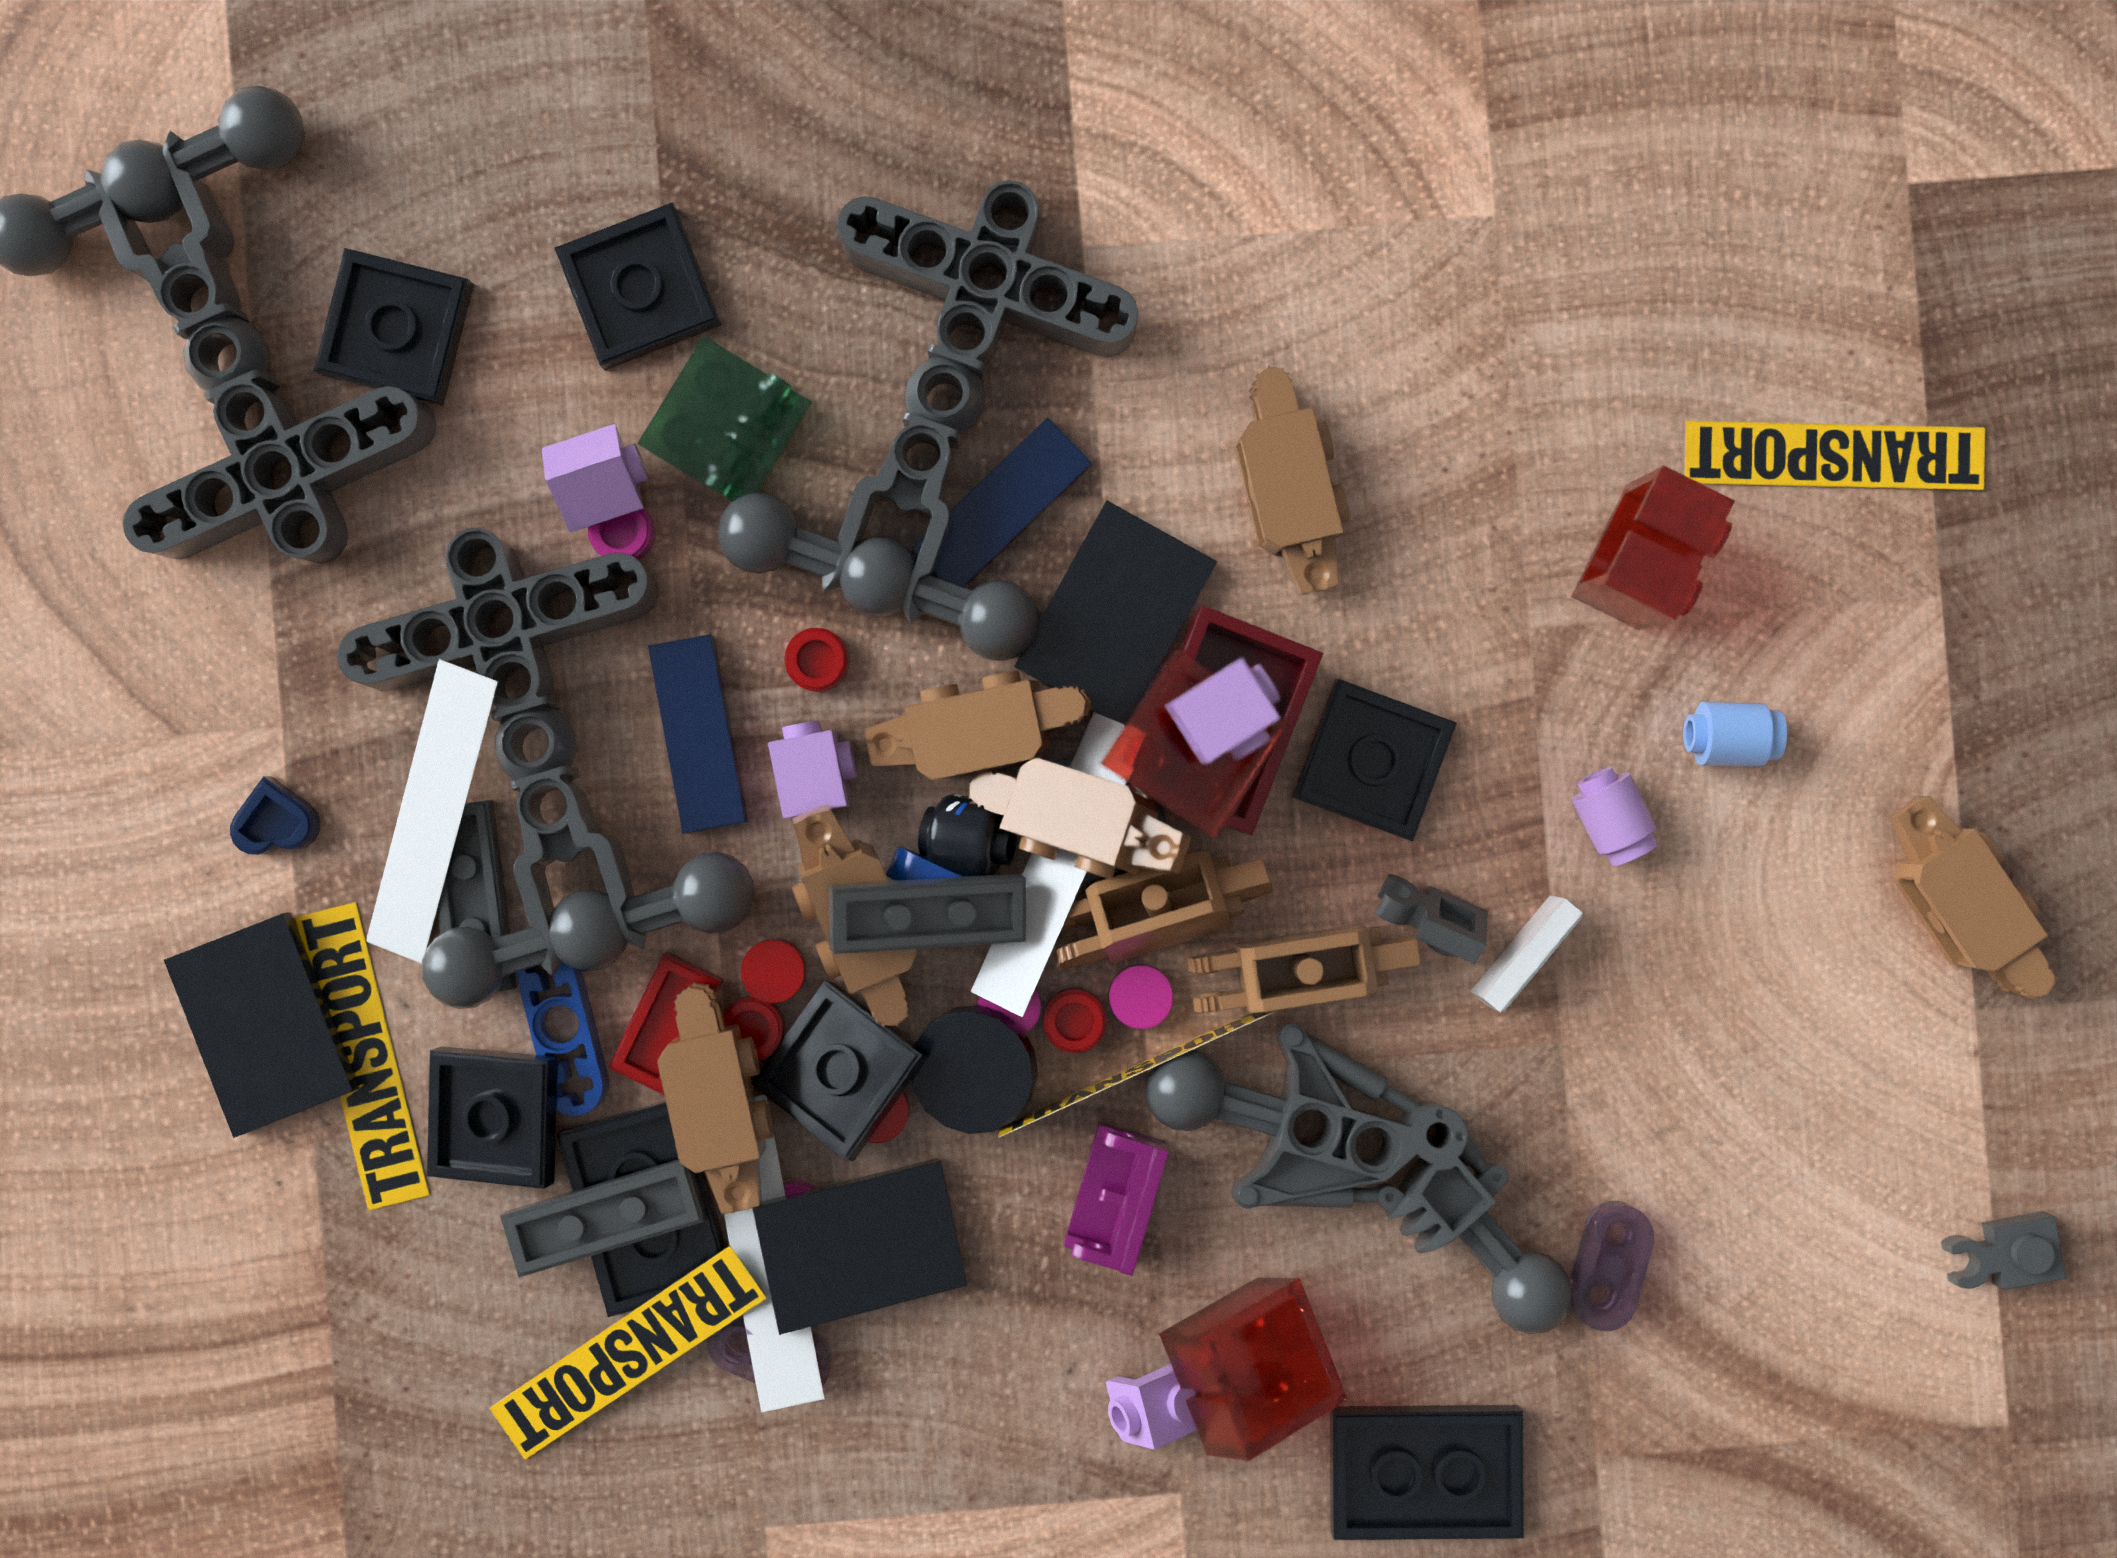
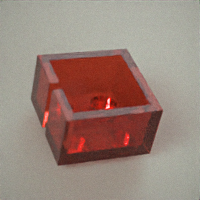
M1664 465L1626 484L1571 597L1637 630L1674 621L1678 615L1686 616L1695 605L1702 591L1703 582L1698 580L1697 577L1703 567L1700 564L1704 556L1714 558L1730 535L1732 523L1727 521L1726 518L1735 500Z
M1176 649L1168 656L1098 765L1205 836L1216 839L1291 724L1279 718L1265 727L1271 739L1236 761L1230 751H1227L1210 763L1201 764L1165 705L1210 678L1214 673Z
M1256 1278L1159 1333L1180 1388L1193 1389L1195 1395L1185 1401L1207 1455L1251 1461L1348 1400L1300 1278Z

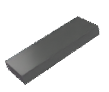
M493 800L465 803L437 908L440 934L451 928L466 926L485 931L492 938L510 934ZM515 973L505 975L497 991L517 988Z
M1021 874L828 884L829 949L833 954L1026 942V878Z
M678 1159L506 1211L500 1217L518 1277H523L704 1222L708 1216L695 1173L681 1165Z

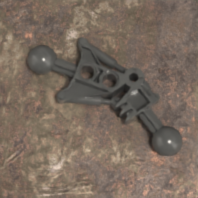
M1291 1022L1282 1023L1276 1030V1039L1286 1061L1284 1088L1281 1098L1225 1082L1222 1070L1213 1059L1197 1050L1188 1051L1151 1069L1146 1079L1145 1096L1150 1111L1160 1123L1174 1130L1193 1131L1205 1127L1212 1120L1217 1119L1270 1135L1268 1144L1257 1167L1236 1181L1232 1187V1197L1241 1207L1247 1209L1258 1206L1352 1208L1353 1202L1378 1203L1386 1209L1385 1214L1388 1218L1394 1219L1405 1215L1400 1226V1232L1404 1236L1419 1233L1414 1245L1417 1253L1433 1251L1459 1237L1493 1276L1491 1289L1493 1306L1501 1320L1513 1330L1526 1334L1545 1333L1560 1326L1570 1312L1573 1288L1563 1266L1546 1254L1535 1251L1522 1253L1487 1212L1496 1203L1493 1197L1507 1183L1508 1173L1503 1167L1494 1163H1488L1482 1156L1484 1150L1469 1134L1464 1120L1457 1112L1434 1102H1417L1387 1085L1388 1079L1309 1034L1300 1025ZM1183 1049L1167 1053L1160 1060L1171 1057ZM1332 1076L1373 1100H1377L1380 1097L1403 1110L1399 1120L1395 1121L1351 1108ZM1316 1109L1323 1121L1319 1136L1307 1143L1299 1142L1295 1138L1293 1131L1297 1116L1303 1111ZM1436 1123L1437 1133L1432 1140L1428 1141L1426 1137L1427 1130L1432 1124ZM1371 1127L1378 1128L1383 1138V1145L1379 1154L1369 1160H1360L1355 1150L1359 1134ZM1413 1157H1419L1398 1188L1388 1183L1379 1184L1376 1188H1353L1387 1181ZM1470 1165L1476 1173L1472 1174L1468 1170L1467 1166Z

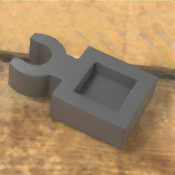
M1388 874L1378 892V898L1382 900L1375 914L1387 922L1397 925L1408 924L1417 928L1416 939L1425 942L1435 952L1444 956H1457L1475 964L1486 946L1488 911L1432 886L1428 888L1425 894L1406 879Z
M2044 1211L1982 1222L1984 1241L1976 1242L1962 1235L1949 1236L1941 1241L1943 1250L1951 1254L1967 1252L1969 1255V1262L1965 1269L1947 1273L1948 1281L1961 1288H1976L1986 1282L1990 1274L1993 1284L2003 1290L2067 1279L2055 1216Z

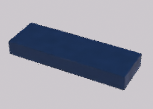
M1048 417L949 511L951 527L934 571V575L937 578L966 587L1091 467L1092 462ZM925 535L911 548L917 557Z
M709 634L648 646L682 833L748 822L714 636Z

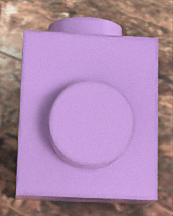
M1185 1357L1138 1379L1116 1376L1106 1381L1110 1398L1108 1404L1109 1418L1113 1428L1123 1442L1156 1450L1216 1421L1200 1359Z

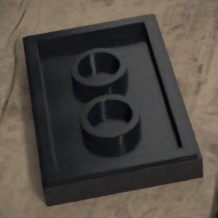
M1106 500L1043 613L1037 637L1030 648L1020 655L1014 668L1050 688H1063V686H1067V688L1074 686L1076 688L1078 686L1081 690L1086 689V694L1090 697L1091 701H1094L1091 705L1093 712L1127 725L1218 561Z
M291 912L274 916L164 960L233 1138L360 1088Z
M666 1101L566 1128L556 1133L572 1191L679 1159ZM705 1172L695 1173L708 1216L704 1222L591 1256L608 1317L635 1310L726 1249Z
M938 1158L763 1201L759 1206L752 1208L779 1335L967 1286L943 1168Z
M1518 1405L1330 1406V1532L1333 1540L1524 1539L1523 1411Z

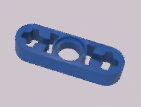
M562 963L556 974L552 976L555 988L568 983L571 994H557L540 1002L537 992L550 989L545 970L534 971L532 967L515 972L536 1055L554 1057L553 1054L570 1052L582 1044L585 1046L587 1055L577 1056L574 1058V1063L579 1077H590L593 1087L584 1092V1101H579L576 1092L565 1093L563 1082L572 1077V1071L568 1058L559 1062L557 1067L556 1110L569 1116H578L591 1111L606 1097L609 1090V1075L582 971ZM563 1005L569 1007L577 1015L579 1028L573 1039L559 1041L548 1033L545 1019L549 1010L554 1006Z

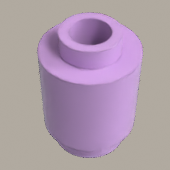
M1606 767L1577 782L1581 792L1576 794L1571 799V802L1598 855H1606L1611 866H1618L1635 860L1658 845L1653 834L1657 825L1630 772L1616 775L1612 767Z

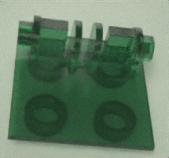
M702 336L637 444L733 502L742 495L759 491L812 404V401L792 390V386L772 373L767 375L720 345Z

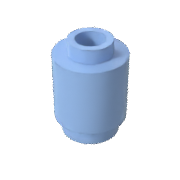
M1701 702L1696 708L1695 714H1689L1686 717L1683 741L1686 751L1693 752L1694 758L1699 765L1763 767L1768 761H1779L1782 758L1787 743V724L1782 711L1770 710L1764 703Z

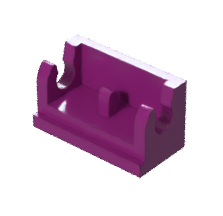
M1098 1122L1064 1239V1247L1072 1249L1071 1256L1133 1276L1169 1152L1164 1140Z

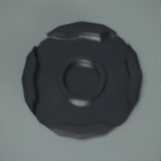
M980 1005L955 1007L933 1020L914 1043V1046L928 1057L912 1079L913 1091L925 1111L945 1127L967 1134L993 1132L1014 1121L1033 1096L1038 1076L1035 1049L1028 1037H1023L1020 1030L1013 1026L1015 1023L1003 1012Z

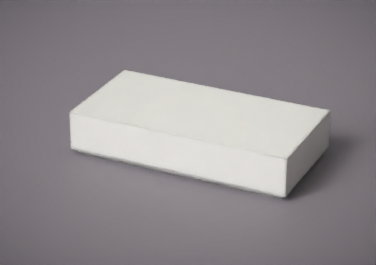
M1550 895L1470 992L1486 1006L1499 1012L1505 1011L1582 919L1581 915L1583 913L1566 898Z

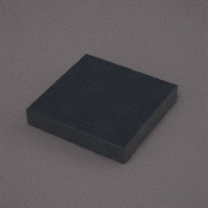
M673 202L554 248L599 365L604 370L722 326L683 223Z
M344 248L314 372L322 376L373 389L385 386L397 387L421 401L444 406L474 284L467 278Z
M1336 679L1292 798L1405 840L1413 841L1457 722L1344 680Z
M825 980L759 1072V1075L754 1079L752 1085L846 1161H854L928 1056L890 1026L885 1025L882 1027L881 1023H876L871 1011L836 984Z
M442 1046L430 1050L427 1176L542 1189L554 1184L558 1057Z

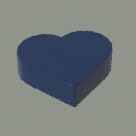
M272 776L262 777L230 824V836L233 844L240 851L254 855L267 854L279 847L282 849H301L309 846L320 832V818L317 811Z

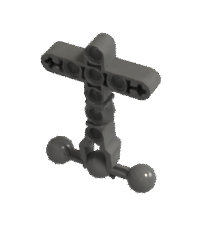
M262 86L240 88L224 101L218 118V126L185 141L170 130L163 145L146 140L120 143L106 155L100 173L85 169L86 186L51 202L42 196L23 193L2 197L0 199V266L13 274L38 276L53 273L67 261L73 245V237L103 224L119 264L146 279L167 314L178 320V323L173 328L176 335L186 339L183 349L186 370L196 384L206 391L204 394L207 401L214 404L213 413L215 421L231 455L145 494L129 505L124 513L123 529L125 537L131 545L140 551L182 559L195 555L263 523L273 544L285 555L320 564L333 561L342 554L347 546L348 531L331 492L421 451L433 439L436 429L434 413L427 404L397 387L385 386L374 389L300 424L287 401L275 393V390L280 388V385L276 378L267 375L271 364L268 345L258 330L249 324L250 321L247 315L240 311L239 295L230 276L228 263L225 259L233 251V236L209 188L200 179L237 162H241L247 167L262 170L282 168L299 155L305 138L302 116L292 100L276 89ZM184 205L192 224V231L182 239L183 245L173 244L168 248L164 256L158 259L153 257L135 221L144 223L166 221L180 211ZM208 286L209 297L205 306L198 311L192 312V296L199 288ZM235 343L237 354L234 363L228 369L220 371L218 366L219 354L223 348ZM261 401L264 406V418L260 425L252 430H248L245 423L246 412L255 402ZM400 408L408 414L400 418L402 430L397 433L388 427L397 422L395 411ZM367 424L375 429L369 431L364 425ZM347 432L351 440L350 451L341 461L333 462L329 452L330 444L340 433ZM288 459L292 467L291 478L285 486L276 489L272 481L273 470L279 462ZM229 486L233 494L232 505L226 513L219 516L214 506L215 497L219 490ZM168 516L177 520L167 524L165 517ZM315 517L320 527L319 536L315 543L304 548L299 538L300 527L305 520ZM163 531L165 539L160 537L159 532Z
M1007 180L999 182L988 189L982 199L971 232L878 198L863 196L851 200L844 205L838 215L837 229L845 256L851 264L863 271L945 300L936 330L939 344H930L927 351L929 360L918 366L908 379L904 394L907 412H905L902 419L905 428L899 431L893 441L887 459L880 468L878 476H866L855 486L838 536L839 542L798 527L796 515L786 502L773 494L755 492L742 495L731 502L720 517L717 536L721 551L731 564L745 572L761 574L776 570L786 563L822 576L824 593L840 587L841 594L849 605L867 616L881 618L897 614L903 610L910 624L924 613L960 627L963 640L971 651L985 659L1004 661L1017 658L1028 650L1038 635L1040 623L1037 604L1026 589L1014 582L994 580L982 583L975 589L970 590L933 576L951 527L948 508L943 503L944 492L951 474L953 462L950 449L951 447L959 449L962 442L961 434L974 426L983 412L986 396L983 387L986 376L985 366L989 364L996 351L1005 323L1097 356L1112 357L1128 349L1134 339L1138 319L1136 301L1129 292L1119 286L1031 255L1038 234L1039 206L1034 193L1021 182ZM1011 207L1022 211L1028 219L1018 229L1006 230L997 226L993 218L1000 210ZM871 225L878 226L880 237L871 235L866 244L859 243L856 231L867 233ZM891 244L898 246L897 257L893 256ZM928 244L936 245L945 252L946 255L942 262L931 268L920 267L911 260L912 255L918 248ZM991 266L1001 270L1006 279L996 289L983 290L973 284L971 277L978 269ZM1053 288L1061 292L1066 302L1057 311L1043 312L1033 305L1031 298L1040 289ZM1077 298L1085 300L1084 311L1081 310L1079 324L1072 322L1075 318ZM1107 311L1118 314L1117 324L1112 326L1110 333L1102 332L1098 329L1099 319H1103ZM963 325L975 326L984 334L981 344L967 351L954 347L950 343L949 337L956 328ZM951 384L957 387L962 393V399L959 404L947 411L936 410L931 407L927 402V398L931 390L937 385ZM919 443L932 444L940 451V459L936 466L930 470H913L905 463L906 454L910 448ZM878 501H894L903 512L919 510L931 518L917 560L907 546L893 538L874 536L862 539L874 506Z
M481 528L465 529L455 535L449 542L446 551L447 568L456 599L358 627L348 632L341 640L337 657L338 665L343 674L351 681L376 690L393 691L434 679L439 659L464 669L476 666L478 674L498 681L492 702L496 705L497 709L490 712L492 720L500 723L495 734V756L502 770L513 779L510 782L512 790L520 792L517 799V812L523 833L525 852L516 858L513 873L529 923L532 927L497 938H492L485 931L469 926L451 928L438 935L428 946L422 959V980L430 994L443 1005L456 1009L475 1008L492 998L500 988L505 975L542 965L551 976H554L562 963L581 971L601 970L614 963L625 951L628 943L644 949L648 932L685 922L694 930L707 934L723 933L738 926L749 914L755 897L753 879L746 866L734 856L721 852L697 855L688 860L678 871L673 885L635 896L621 843L613 836L601 834L584 791L574 783V779L580 778L578 769L571 767L577 751L576 733L569 720L558 711L560 710L559 702L552 698L554 683L544 646L638 619L648 614L655 606L658 597V584L653 574L636 558L622 552L610 553L524 579L519 559L510 546L488 530ZM484 548H494L496 554L494 567L489 573L474 577L471 572L473 557ZM627 574L636 583L628 586L629 597L623 600L612 590L620 587L621 581L619 576ZM588 583L593 585L601 593L593 595L592 591L587 586ZM563 590H573L576 595V605L572 613L563 619H552L549 611L551 599ZM501 608H510L514 619L512 628L500 638H491L488 631L490 617ZM440 626H447L451 635L449 647L442 654L431 657L427 650L429 635L434 629ZM378 647L392 653V655L381 657L376 661L378 671L368 668L367 662L376 659L377 653L375 648ZM405 651L409 659L400 656L397 653ZM527 668L531 675L529 691L519 699L510 700L505 688L507 678L513 671ZM543 728L549 737L548 750L541 759L529 762L523 753L524 739L535 729ZM559 789L567 800V809L565 815L559 821L548 824L540 813V804L548 792ZM594 850L607 893L596 889L577 890L564 897L554 908L545 874L546 866L555 860L572 862L581 852Z

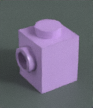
M616 424L542 448L545 481L570 533L643 509L639 483L649 480L637 445L634 443L625 446Z
M1243 658L1233 662L1165 705L1201 764L1210 763L1227 751H1230L1235 761L1244 757L1271 739L1265 727L1280 718L1272 704L1280 700V697L1270 678L1258 664L1249 669Z
M817 720L783 727L784 739L768 742L783 819L797 817L802 813L828 804L831 810L852 805L848 780L858 776L850 740L840 742L838 731H822L820 721Z

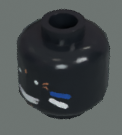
M950 794L943 797L936 807L929 806L921 820L918 835L919 853L922 856H926L928 861L963 877L995 875L1001 864L1010 865L1016 850L1017 834L1000 828L1004 816L985 810L984 806L979 808L978 804H972L973 800L969 799V796Z

